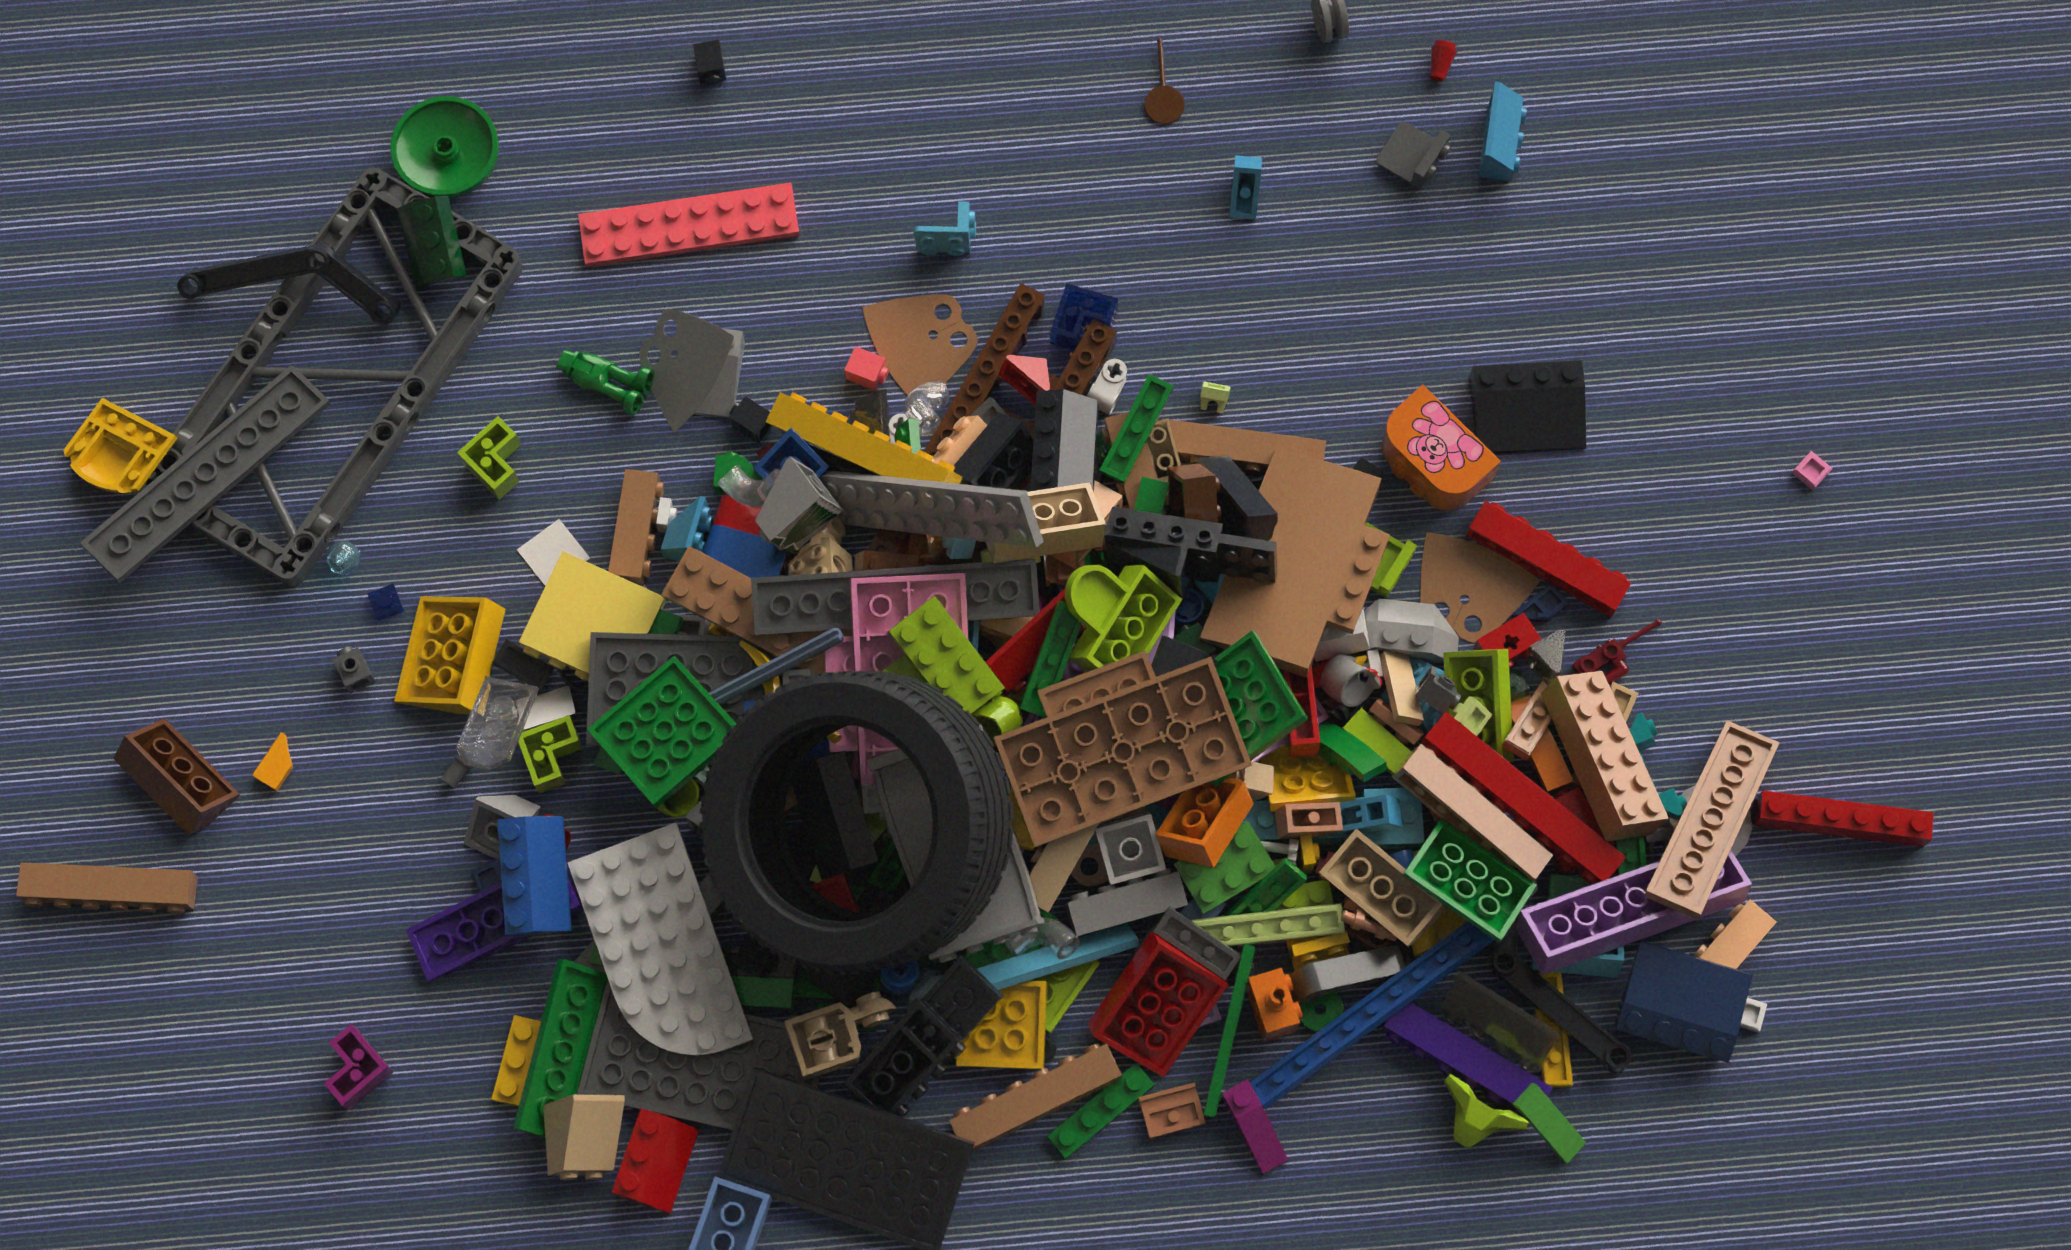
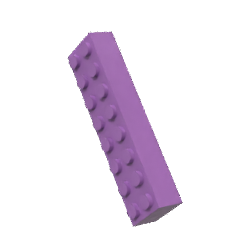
M1730 851L1700 918L1743 903L1747 898L1752 883L1732 851ZM1658 861L1520 911L1516 930L1541 974L1544 975L1696 919L1644 897L1660 863Z

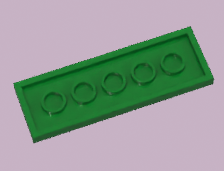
M557 959L513 1129L546 1138L543 1105L571 1095H577L606 983H609L606 973L565 959Z

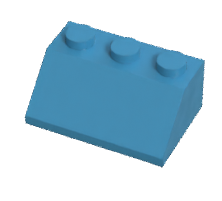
M1501 82L1494 83L1488 104L1478 177L1510 182L1513 172L1518 173L1520 157L1516 156V149H1521L1524 133L1519 132L1520 124L1525 123L1527 108H1522L1523 97Z

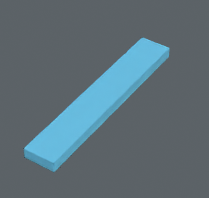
M1123 923L977 968V970L995 988L1000 990L1135 948L1139 945L1138 937L1129 924Z

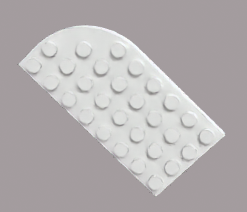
M677 823L568 862L615 1000L625 1019L642 1037L658 1047L686 1055L718 1053L754 1040Z

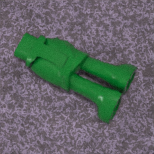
M564 350L556 366V369L565 372L566 377L572 379L575 385L611 397L623 405V411L632 416L637 414L643 406V395L647 396L649 394L655 376L654 369L649 367H642L637 373H632L617 367V363L597 355L581 353L579 351L573 353ZM609 378L634 390L628 391L609 383Z

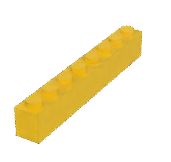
M780 392L767 417L766 422L784 432L792 428L804 441L879 476L960 484L962 476L953 472L955 466L943 460H940L938 464L932 462L933 456L921 450H918L917 454L910 452L911 446L899 440L893 444L889 442L891 437L877 430L873 435L868 432L869 427L857 421H854L853 425L847 423L848 418L840 413L833 411L832 415L826 413L827 408L818 403L812 402L811 406L805 404L806 398L793 392L790 396Z

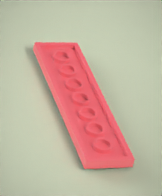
M792 183L578 214L586 268L800 236Z

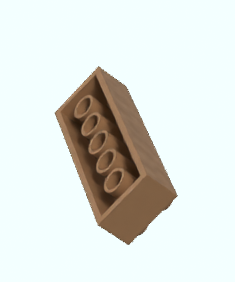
M1603 671L1557 676L1543 690L1541 695L1605 841L1652 835L1669 818Z

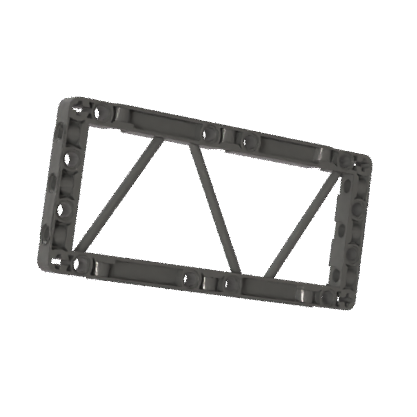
M370 168L362 173L310 245H315L318 242L329 243L335 252L344 259L352 248L351 243L356 236L370 224L431 343L411 371L296 368L306 379L394 381L402 383L298 530L264 463L262 462L254 469L290 540L285 548L214 505L205 511L203 518L194 520L188 525V527L253 567L290 587L298 586L305 580L488 323L496 308L523 270L520 257L514 248L452 211L458 238L462 234H470L467 239L459 240L462 255L470 260L474 258L484 264L485 267L438 331L376 214L384 206L398 214V207L429 197L377 168ZM358 203H365L362 208H355ZM315 253V257L319 261L324 262V258L320 254ZM315 273L284 279L172 434L178 437L142 486L141 491L166 471V466L170 462L179 460L235 413L237 405L257 378H276L287 369L265 366L273 357V351L284 336L287 337L326 284L327 281ZM493 281L499 282V284L494 288L488 287V285ZM288 309L285 315L277 316L280 310ZM256 352L255 357L252 359H245L249 353ZM416 389L423 390L417 397L410 396ZM391 433V437L388 440H379L383 434ZM251 539L248 546L239 547L241 541ZM312 544L311 550L306 553L300 552L304 545ZM288 569L294 570L293 573H292V572H289V571L286 573V571H287Z

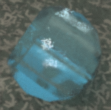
M339 540L328 548L326 563L334 573L348 575L356 571L361 563V553L351 542Z

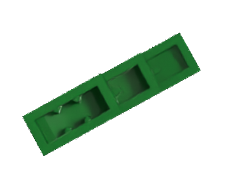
M1327 721L1318 725L1320 735L1318 754L1331 767L1337 764L1347 775L1353 772L1363 782L1387 770V762L1353 734Z

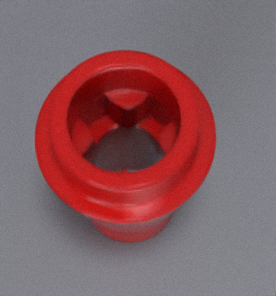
M1436 40L1435 44L1431 46L1430 79L1440 82L1445 81L1446 75L1457 54L1454 43L1446 40Z

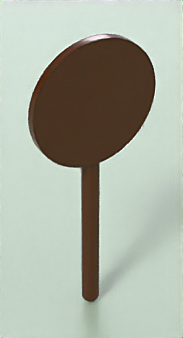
M1159 38L1157 39L1160 86L1153 88L1146 96L1145 110L1153 121L1160 124H1170L1181 117L1185 102L1182 94L1176 88L1166 85L1162 39Z

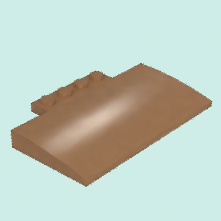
M1275 449L1259 492L1278 513V522L1274 528L1273 536L1269 540L1277 544L1278 574L1276 582H1258L1251 578H1233L1225 574L1201 633L1200 641L1227 649L1253 630L1258 634L1277 668L1307 678L1326 626L1350 634L1354 633L1383 557L1390 534L1365 526L1379 491L1382 478L1331 462Z
M1146 651L1040 689L1037 691L1046 718L993 738L1034 847L1252 766L1211 657L1155 677Z

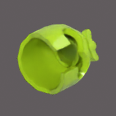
M1002 691L972 714L978 723L982 724L983 730L986 731L993 744L994 737L1023 726L1021 710L1013 700L1001 696ZM980 717H984L987 719L984 722H982Z

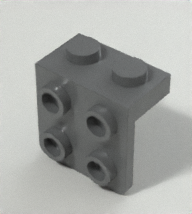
M1401 122L1378 155L1376 164L1420 190L1426 180L1430 182L1438 169L1436 165L1439 160H1444L1451 149V146L1448 145L1451 135L1441 130L1435 139L1407 122Z

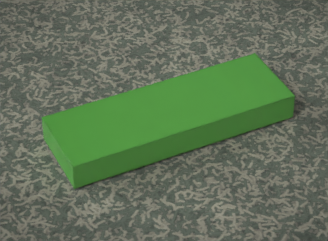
M1531 1083L1513 1103L1563 1162L1568 1164L1586 1144V1141L1538 1085Z

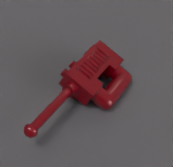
M1655 619L1653 623L1623 641L1617 642L1615 638L1613 640L1608 639L1606 644L1603 646L1601 644L1598 645L1595 651L1575 661L1572 665L1573 670L1576 674L1596 672L1610 663L1615 669L1606 673L1605 678L1609 685L1612 684V682L1625 676L1629 671L1628 666L1624 662L1627 655L1622 649L1655 627L1661 626L1662 621Z

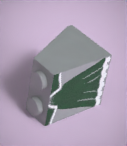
M790 456L785 461L755 521L761 528L759 534L768 544L773 542L779 550L785 549L794 554L843 510L815 472Z

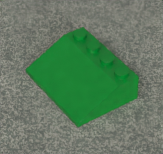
M1443 819L1438 822L1402 875L1498 943L1501 942L1537 884Z

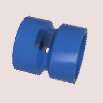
M1187 588L1183 607L1178 606L1176 609L1175 626L1177 629L1186 624L1192 626L1202 621L1204 602L1200 593L1196 590Z
M917 960L881 969L879 976L883 990L895 997L909 994L915 987L919 973Z

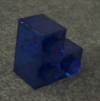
M1066 283L1050 331V344L1075 351L1084 327L1090 325L1092 320L1099 321L1112 328L1118 312L1119 298Z

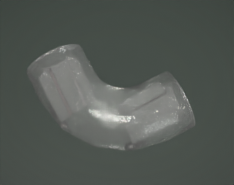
M942 380L926 382L913 388L905 399V415L907 419H918L919 434L922 437L934 433L941 423L939 415L933 409L946 406L949 400L947 386Z
M737 465L717 483L737 503L758 508L763 506L781 470L775 469L764 479L756 481L748 477L740 466Z
M1043 916L1041 917L1045 923L1037 926V932L1021 936L1020 932L1010 935V941L1004 942L1015 957H1018L1033 946L1042 945L1049 948L1058 959L1068 958L1080 945V939L1070 928L1056 919Z

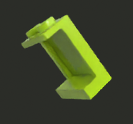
M1366 522L1365 526L1381 531L1380 529ZM1390 536L1370 589L1387 599L1415 554L1417 545L1409 540L1404 544Z

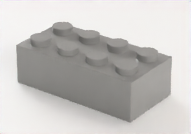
M1168 868L1152 873L1153 879L1144 881L1143 876L1124 881L1125 887L1116 889L1115 884L1098 888V894L1088 896L1087 891L1070 896V902L1064 905L1073 937L1165 912L1169 906L1176 909L1188 905L1179 871L1172 873L1171 869Z

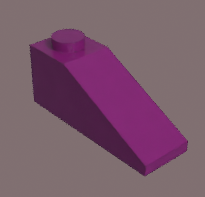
M1248 1079L1223 1092L1221 1100L1262 1174L1287 1162L1288 1158Z

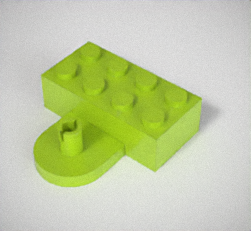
M1085 565L1076 569L1067 581L1065 600L1072 615L1087 628L1071 651L1069 659L1086 673L1146 651L1148 655L1182 599L1144 565L1125 566L1118 577L1100 565Z
M935 596L931 597L887 631V634L903 653V656L882 672L896 673L900 676L906 675L920 680L923 684L928 683L942 690L943 695L951 696L963 706L962 709L964 711H968L970 714L1004 689V686Z

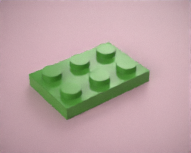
M1249 821L1240 825L1214 868L1182 860L1173 864L1177 872L1179 871L1181 879L1202 914L1262 880L1276 867Z

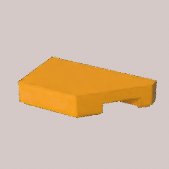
M282 732L252 774L255 779L275 791L279 790L293 769L287 736Z

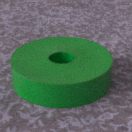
M1336 992L1325 994L1314 1002L1300 1005L1303 1016L1300 1022L1305 1029L1313 1033H1317L1343 1014V1003ZM1318 1005L1323 1006L1325 1013L1317 1014L1315 1007Z

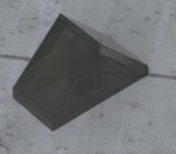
M1559 629L1529 646L1526 664L1547 686L1557 676H1560L1566 632L1563 629Z

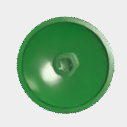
M439 96L416 104L401 117L391 138V158L398 175L405 184L428 197L448 196L449 199L471 193L490 177L499 157V138L491 118L481 107L460 97Z

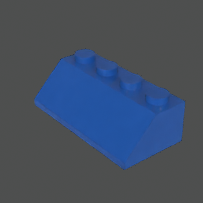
M523 816L497 820L505 935L524 937L572 931L563 816Z

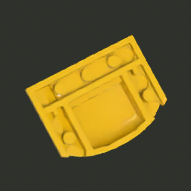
M101 398L63 452L67 458L70 457L71 468L89 484L115 493L138 492L178 437Z

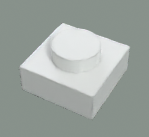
M660 497L656 525L658 532L666 533L668 524L677 516V508H673L671 498Z
M1378 649L1367 651L1365 654L1367 659L1363 666L1378 671V676L1382 680L1383 671ZM1362 672L1363 677H1368L1367 672Z

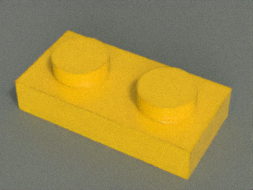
M1311 835L1301 836L1297 849L1298 866L1303 873L1311 874L1314 866L1317 865V860L1320 859L1318 844L1312 842Z

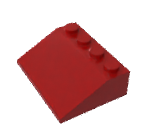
M1152 930L1088 1021V1026L1093 1037L1164 1077L1229 984Z

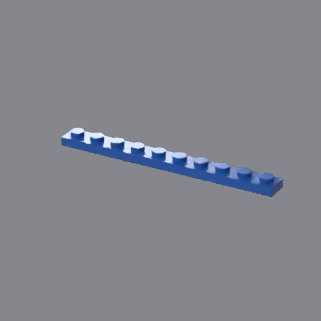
M1468 921L1249 1082L1265 1109L1269 1108L1493 942L1494 939Z

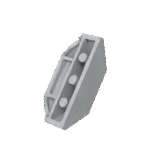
M1378 599L1364 611L1370 649L1352 654L1365 655L1367 651L1378 649L1379 656L1385 650L1409 655V659H1421L1425 662L1444 664L1443 652L1458 651L1459 637L1435 604Z

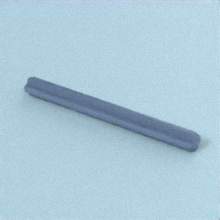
M832 628L709 692V694L719 705H722L844 641L843 634L839 628Z

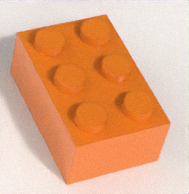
M1227 778L1218 786L1207 782L1183 791L1155 834L1165 857L1214 868L1254 804L1245 782Z

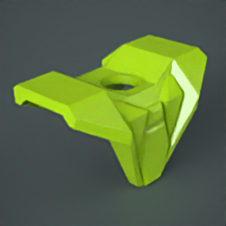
M1450 1074L1444 1080L1456 1104L1453 1138L1464 1147H1472L1497 1130H1524L1527 1128L1529 1121L1511 1110H1493L1477 1100L1468 1084Z

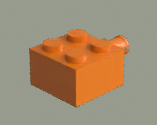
M1282 968L1249 977L1247 981L1246 992L1263 1042L1296 1033L1301 1023L1300 1019L1303 1018L1298 1001L1293 1003L1291 991H1294L1289 974L1284 975Z

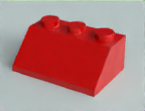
M641 1108L612 1193L616 1197L671 1214L699 1130L668 1116Z

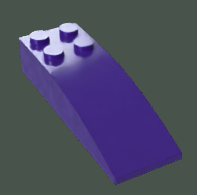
M566 857L570 915L573 917L583 912L584 908L568 865L569 860ZM502 881L406 929L428 982L460 970L533 937L505 935Z

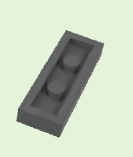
M1170 906L1153 929V932L1224 980H1226L1241 958V954Z

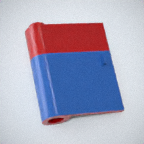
M736 492L722 495L703 550L704 554L749 578L780 576L788 551L785 549L779 550L773 542L768 544L759 534L761 528L755 520L763 506L762 503L744 499L743 495Z

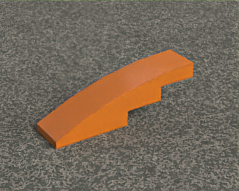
M1525 686L1510 692L1512 728L1531 699ZM1547 726L1528 760L1533 771L1536 770L1545 792L1549 793L1568 786L1574 781Z

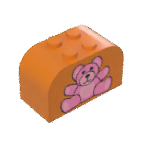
M1423 384L1390 414L1381 445L1384 458L1391 465L1390 468L1395 476L1399 479L1404 478L1410 484L1411 491L1418 498L1423 497L1431 506L1444 511L1462 508L1494 480L1501 461Z

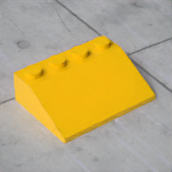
M420 596L394 702L456 714L480 715L492 668L491 662L494 659L506 609L483 597Z

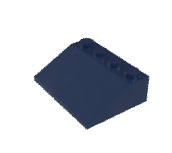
M1640 940L1615 1018L1616 1030L1729 1063L1738 1037L1753 974Z

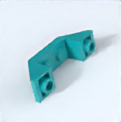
M1642 712L1637 714L1630 733L1647 768L1641 751L1657 745L1653 736L1658 735L1653 720H1646ZM1674 788L1658 794L1668 817L1679 821L1687 805L1684 795L1678 796Z

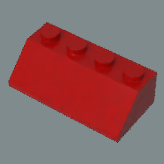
M1065 589L985 662L1004 686V689L1001 691L1005 696L1011 692L1017 694L1027 684L1025 679L1033 670L1057 602L1059 600L1066 603ZM1081 624L1077 637L1087 628L1083 624Z

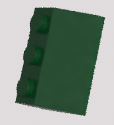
M434 196L410 202L397 208L416 288L467 276L448 196Z

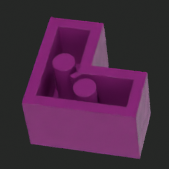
M350 1024L329 1042L346 1065L328 1079L324 1085L348 1111L394 1073L353 1024Z

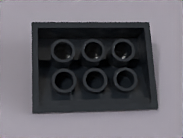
M1582 360L1479 365L1472 367L1469 382L1474 434L1493 454L1586 449V402Z

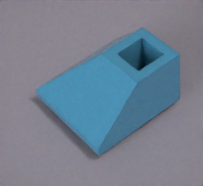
M698 497L668 524L661 546L663 558L680 562L688 546L703 553L706 542H703L705 532H710L713 523V516L710 514L711 508L708 507L706 497Z

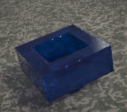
M394 583L367 593L378 621L404 612Z

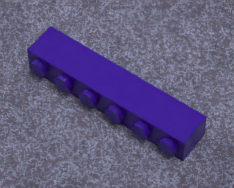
M1411 1002L1391 1016L1381 1030L1386 1033L1385 1038L1396 1045L1401 1043L1411 1048L1410 1053L1423 1061L1426 1058L1436 1063L1435 1068L1448 1076L1451 1073L1454 1074L1461 1081L1468 1084L1471 1090L1479 1089L1487 1094L1485 1098L1497 1106L1504 1104L1522 1118L1524 1116L1513 1103L1531 1083L1538 1085L1547 1097L1553 1088Z

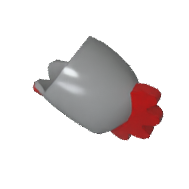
M1338 654L1331 659L1320 661L1321 664L1312 667L1314 688L1322 687L1331 698L1347 707H1355L1362 704L1374 689H1379L1382 686V681L1378 676V671L1363 666L1367 659L1365 655L1352 657ZM1360 672L1368 673L1367 682L1360 681Z

